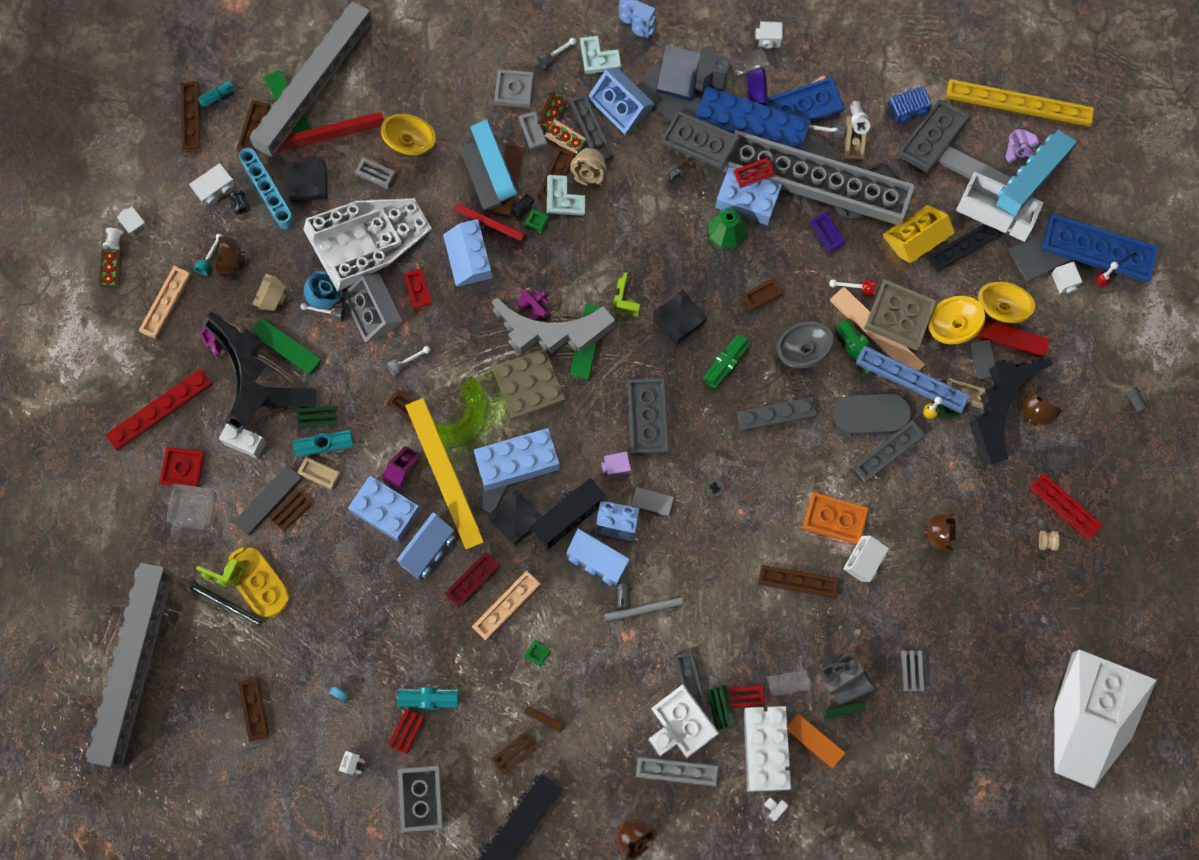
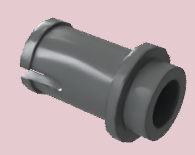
M1134 387L1126 392V397L1130 399L1137 413L1148 406L1140 394L1141 390Z
M618 583V587H616V590H618L617 607L630 608L629 599L632 588H630L628 583Z

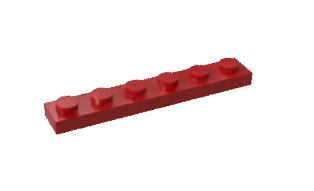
M200 368L105 435L115 450L119 451L213 384Z

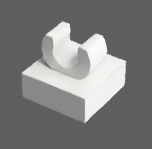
M345 751L339 771L351 775L353 773L361 774L362 771L357 770L356 765L359 762L365 763V760L359 758L360 755Z
M769 798L764 803L771 811L767 817L773 822L788 807L783 800L776 804Z

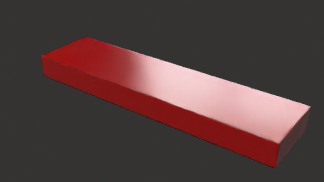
M457 203L455 211L475 220L478 219L479 222L520 241L526 240L528 234L462 203Z
M985 319L982 330L975 336L1042 358L1046 356L1050 341L1049 338Z
M1044 472L1029 487L1088 540L1103 526L1102 523Z

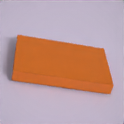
M812 492L802 530L857 545L863 533L869 508Z

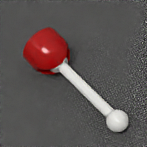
M1112 262L1108 271H1101L1096 275L1095 282L1098 286L1106 287L1112 280L1110 273L1118 268V263Z
M831 280L829 285L831 287L861 288L865 294L874 295L876 280H866L862 285Z

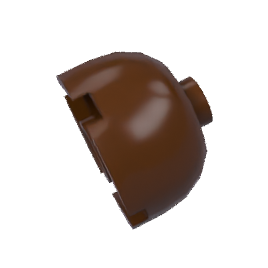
M219 236L216 272L217 274L234 273L239 269L240 264L245 262V252L241 251V245L236 240Z
M1031 391L1027 392L1022 401V411L1028 417L1026 421L1034 426L1038 423L1050 425L1062 412L1061 409Z
M938 513L929 520L928 525H925L924 537H928L929 543L933 548L940 551L954 550L955 546L951 545V540H956L955 518H952L954 513Z
M640 819L624 821L618 827L616 845L626 860L629 858L634 860L649 848L645 845L650 840L653 842L657 833L646 821Z

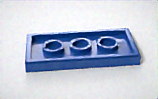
M832 76L768 98V104L765 105L811 122L845 110Z

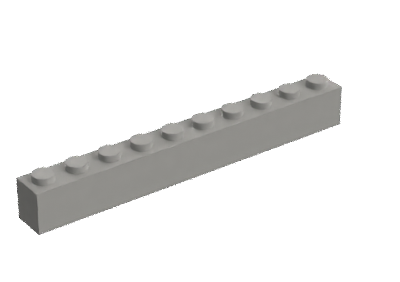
M351 2L344 9L341 17L334 22L332 29L324 36L320 45L314 49L311 57L304 62L302 69L293 77L290 85L283 90L278 101L274 102L269 113L262 118L259 126L252 131L250 140L254 148L270 156L275 154L373 22L369 9L354 2Z

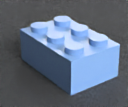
M729 167L719 191L715 208L720 210L734 209L742 217L768 226L782 184L766 179L739 189L738 182H736V177L733 174L735 168ZM746 172L741 173V174H739V176L745 175V174H747V173H746Z
M371 476L368 477L348 507L351 513L399 543L421 512L418 505Z

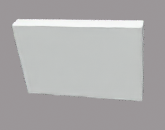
M684 684L651 708L677 742L678 747L686 758L720 734Z

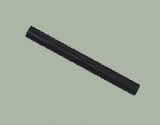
M193 583L191 586V590L257 626L261 624V618L196 583Z

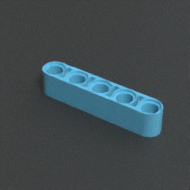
M488 119L470 126L500 202L518 195Z
M251 148L243 149L239 154V158L279 227L290 229L294 225V218L255 151ZM253 157L251 161H246L248 158ZM257 172H262L259 176H254ZM265 187H270L269 190L263 191ZM275 201H279V204L272 206ZM288 216L286 220L281 221L282 217Z

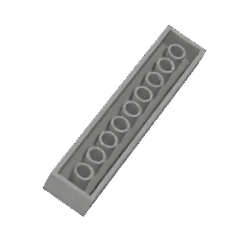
M735 130L734 134L740 136L741 141L723 170L724 172H727L729 167L738 169L769 158L775 176L767 180L782 184V190L901 226L914 184ZM763 165V166L757 167V168H755V169L746 171V173H750V172H752V171H754V170H758V169L767 167V165Z
M140 563L139 567L135 570L134 578L136 580L134 587H131L129 592V606H126L124 610L125 621L124 625L119 629V643L113 651V657L115 658L113 665L108 670L109 680L103 689V703L97 711V725L92 729V744L86 751L87 762L119 769L123 767L173 573L164 567Z

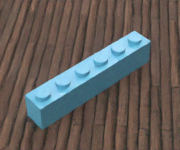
M1059 129L1054 135L1050 134L1044 142L1045 145L1041 144L1038 147L1035 156L1032 154L1029 157L1026 166L1022 165L1020 167L1017 177L1014 175L1007 183L1008 187L1003 186L997 196L1000 198L996 204L1014 217L1068 157L1077 141Z

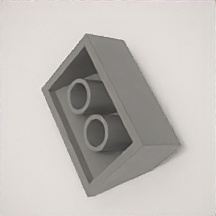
M379 273L362 275L342 295L365 343L392 332L403 322Z

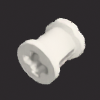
M107 228L106 241L102 247L106 250H120L119 241L120 237L123 236V232L116 228Z

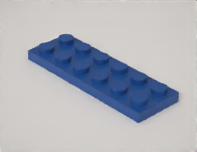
M706 86L695 118L731 133L737 130L801 150L811 122Z
M1051 213L1048 217L1041 250L1107 271L1110 269L1112 262H1117L1119 266L1112 272L1148 283L1152 278L1158 246Z

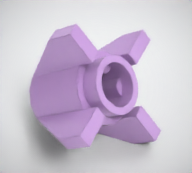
M1018 129L1013 131L1009 135V145L1006 153L1007 162H1013L1017 159V156H1027L1029 158L1032 154L1034 155L1031 148L1040 143L1039 138L1026 130Z

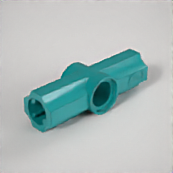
M351 430L331 434L320 433L314 437L293 440L296 457L319 453L329 454L331 451L354 447ZM321 441H328L325 447H319Z
M423 687L420 689H398L397 693L398 707H419V709H437V707L458 708L459 690L455 689L438 690V688Z

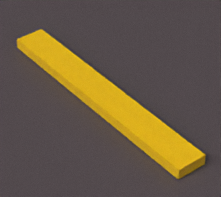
M949 79L946 92L947 99L1089 127L1092 124L1094 107Z
M421 398L405 405L465 549L483 543L482 534L425 399Z

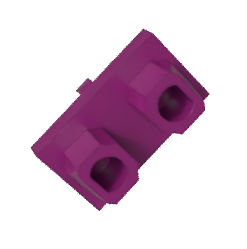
M523 289L520 292L522 296L517 304L523 310H526L530 305L535 308L528 315L532 320L540 321L544 317L549 318L552 315L545 308V306L550 304L547 300L549 293L546 290L541 293L536 289L534 294L537 297L530 290L526 291Z

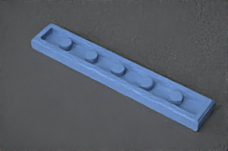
M865 345L855 363L935 401L936 397H941L943 400L942 405L959 413H962L970 397L969 394Z

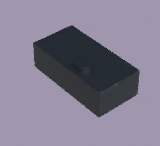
M591 477L572 493L570 491L565 493L561 497L562 501L529 526L531 535L545 552L596 512L601 501L606 502V495Z

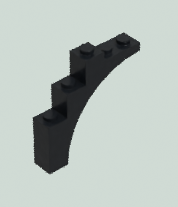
M210 311L201 325L212 333L225 349L231 360L236 379L235 400L225 422L241 433L270 394L265 387L255 382L266 365L259 359L251 356L262 339L247 328L241 333L235 326L230 325L219 315Z
M1042 357L1031 360V364L1027 365L1025 362L1015 365L1014 360L1006 362V359L995 362V366L989 369L994 387L985 389V393L980 395L985 413L975 416V421L969 423L984 467L1009 459L1005 445V422L1011 401L1018 389L1028 378L1038 371L1053 365L1051 358L1044 360Z

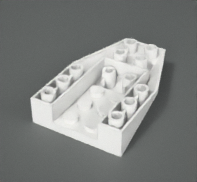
M414 198L355 201L309 217L304 225V232L337 292L353 284L362 275L372 274L388 266L432 229Z
M1082 650L1073 652L1054 707V773L1095 788L1132 739L1156 679Z

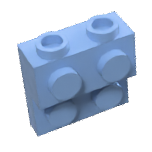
M619 0V18L625 23H632V31L638 36H645L647 38L650 35L652 36L656 30V25H654L657 19L655 8L637 0Z
M601 501L595 534L634 542L640 508Z

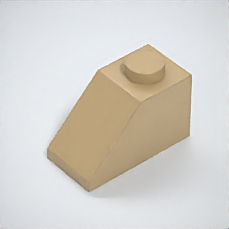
M847 116L845 159L864 160L866 133H856L851 121L852 116Z

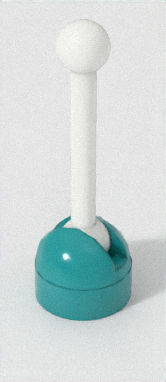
M222 234L216 235V241L206 259L199 260L194 266L198 273L208 275L211 268L208 261L217 247L219 236L223 237Z

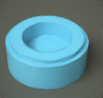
M332 687L328 693L343 704H346L349 699L347 694L336 687Z

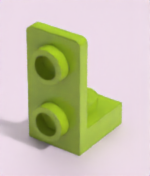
M624 272L623 278L619 277L617 288L620 289L619 295H615L613 306H616V313L639 317L640 304L634 300L623 301L627 283V273Z
M231 558L225 566L222 576L200 566H197L196 570L202 572L201 577L210 581L212 578L217 579L216 583L227 587L228 584L236 587L246 566Z

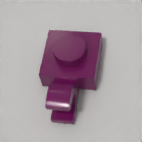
M203 327L199 335L206 348H211L215 357L219 355L220 351L222 355H225L226 351L220 342Z

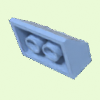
M618 67L605 70L587 97L624 134H627L641 122L655 104Z
M478 219L460 223L443 234L456 287L492 278Z
M432 513L397 558L398 563L417 579L425 578L432 569L430 566L433 562H438L442 557V551L446 545L449 547L455 540L454 530L435 513Z
M580 529L577 530L566 552L571 563L577 566L579 564L586 567L585 571L591 575H600L603 577L602 581L610 586L612 584L617 586L629 567V559Z

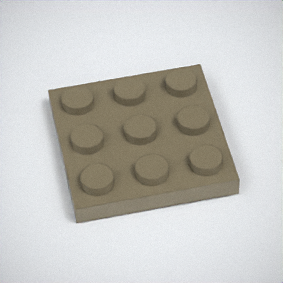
M883 279L864 329L917 351L936 300Z
M544 349L492 367L511 420L565 401L548 353Z

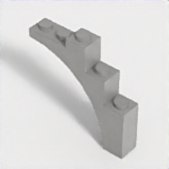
M498 298L492 301L494 307L492 311L498 318L502 317L505 322L503 324L510 332L508 334L511 339L509 344L515 351L519 349L522 354L537 342L544 351L548 349L552 354L567 341L574 351L578 350L582 354L617 326L615 319L604 306L592 314L577 320L563 323H546L531 320L517 314Z

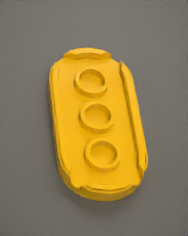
M247 547L235 550L229 556L227 562L229 563L232 558L246 566L236 588L250 607L260 616L275 617L281 614L289 602V592L285 584L258 550Z

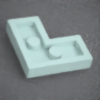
M598 36L580 38L585 74L605 72L607 69L616 67L621 69L618 50L600 52Z
M548 175L547 213L583 216L585 214V196L567 194V176Z

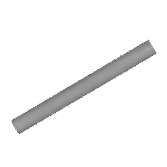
M682 597L606 613L605 619L607 622L683 605Z

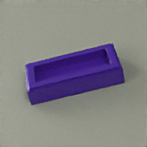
M761 68L748 73L749 100L762 105L768 104L766 70Z
M827 212L810 221V224L829 253L846 244L845 239Z

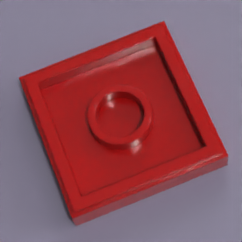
M166 447L159 485L198 490L206 453L203 451Z

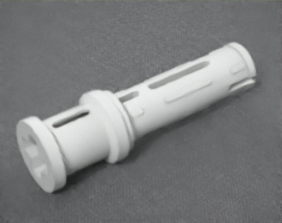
M859 101L852 102L853 105H850L853 115L851 120L856 133L864 134L870 129V122L867 114L863 112L862 104Z

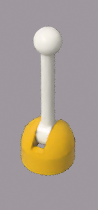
M936 397L935 403H928L924 407L923 414L926 418L934 419L938 416V404H941L943 401L941 397Z

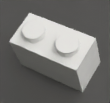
M220 163L189 184L206 208L216 204L218 199L230 194L236 187L233 179Z
M226 424L219 437V440L224 445L256 459H259L267 443L263 437L245 429L240 433L228 424Z
M861 536L843 569L861 582H870L876 577L877 569L886 559V553L889 548L872 536Z

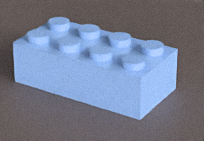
M548 428L474 449V456L485 491L559 470V461Z

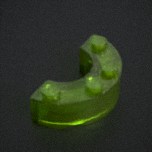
M471 375L459 389L461 397L466 401V411L463 417L451 424H442L435 421L446 449L458 448L470 443L480 434L486 423L488 408L485 394L480 384Z

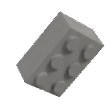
M430 766L398 769L401 832L445 829L441 767Z

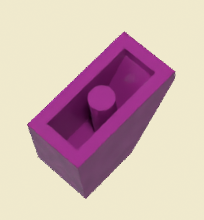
M407 446L402 448L388 462L382 481L399 490L409 479L422 454Z

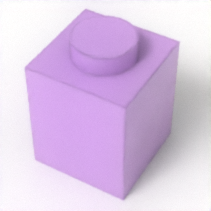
M627 452L604 456V462L601 463L603 474L607 473L608 479L631 474Z

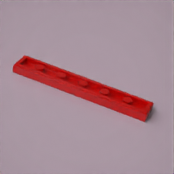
M378 112L288 135L278 148V151L283 152L382 127L384 122L383 114Z

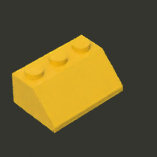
M926 205L903 220L901 226L896 225L884 233L883 236L901 259L911 263L918 260L926 252L931 251L939 243L946 241L955 232L947 214Z

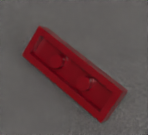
M485 552L444 594L460 608L500 567V564Z

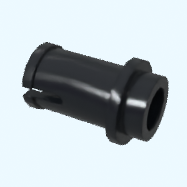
M526 193L520 201L512 205L511 211L517 217L523 216L524 211L535 201L531 195Z

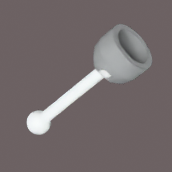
M425 346L422 351L403 361L391 360L387 363V366L392 375L396 376L402 372L404 364L424 353H430L431 349L429 346Z

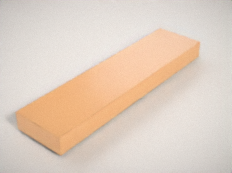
M173 266L138 330L140 333L156 340L158 339L192 276L190 272Z
M526 570L472 628L487 641L537 590L541 583Z

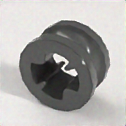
M681 164L672 166L666 172L668 176H671V181H676L684 176L685 171L681 170Z
M717 479L709 481L706 486V493L712 498L719 497L724 490L722 482ZM717 484L720 492L717 491V494L712 493L713 491L709 489V486Z

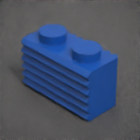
M921 86L891 96L888 101V107L896 123L900 121L906 123L914 116L919 115V117L927 115L932 107V103L925 87Z

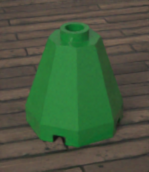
M725 209L718 212L708 224L709 240L719 249H736L747 237L746 221L734 209Z

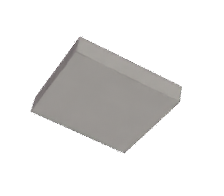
M498 69L494 105L531 108L534 72Z

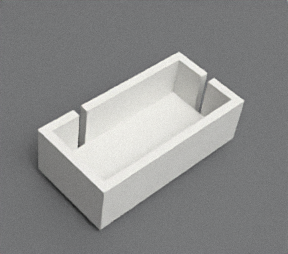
M974 171L956 211L1004 233L1009 231V235L1025 242L1044 202L1032 197L1014 217L996 204L1000 198L997 196L1003 186H1008Z
M763 707L745 708L743 713L748 792L790 790V771L785 770V768L789 767L786 707H767L765 711Z

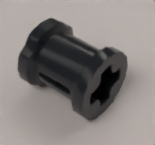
M243 190L234 191L229 195V199L235 207L234 212L237 215L250 211V205L246 202V194Z

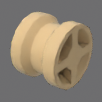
M1040 531L1039 549L1057 551L1059 548L1058 532L1052 531L1047 533L1046 531Z

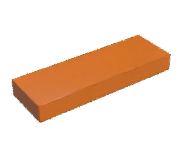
M799 714L787 726L788 733L831 769L835 767L845 754L844 751Z

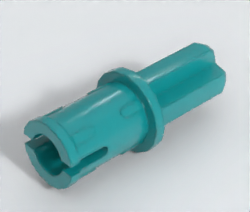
M228 80L217 88L213 87L211 91L200 96L198 100L205 107L216 100L220 101L223 96L235 90Z

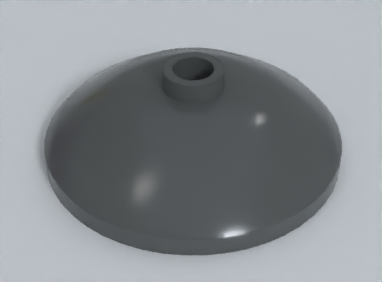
M813 321L801 322L788 328L780 336L777 343V352L781 361L786 365L794 368H807L817 365L828 357L833 349L834 338L830 329L822 323Z

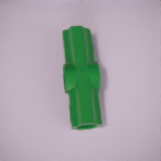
M849 319L842 321L835 327L836 332L845 343L848 354L853 359H858L864 345L871 348L866 337L859 334ZM863 368L867 375L872 373V371Z
M737 335L726 350L723 349L714 361V365L705 374L703 380L709 386L717 388L726 375L735 369L740 361L739 359L750 347L749 341L745 337Z

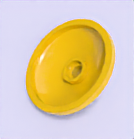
M395 114L386 118L382 123L381 135L383 140L399 153L421 155L429 152L435 145L436 134L433 128L419 117L409 114Z
M988 283L980 289L978 294V302L983 306L985 313L1001 322L1019 323L1026 321L1033 315L1035 310V302L1032 296L1023 288L1011 283Z
M968 296L950 297L933 308L928 328L931 335L941 343H964L974 338L982 330L986 319L985 311L980 302Z

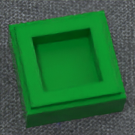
M532 209L524 225L526 228L542 234L549 216Z
M534 640L524 657L541 668L551 650Z

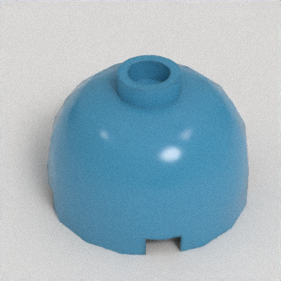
M315 271L308 277L304 285L306 301L314 308L320 310L333 307L343 295V289L337 292L328 273L324 271Z

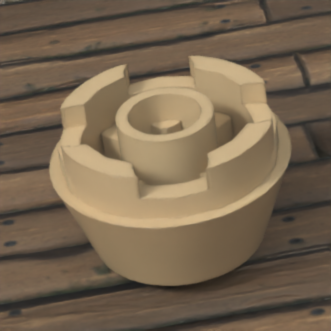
M583 149L571 161L570 171L575 175L574 179L583 185L595 182L597 185L606 176L605 158L601 152L595 149Z
M266 273L252 304L261 310L275 311L277 305H282L286 295L283 292L286 286L275 275L271 276Z

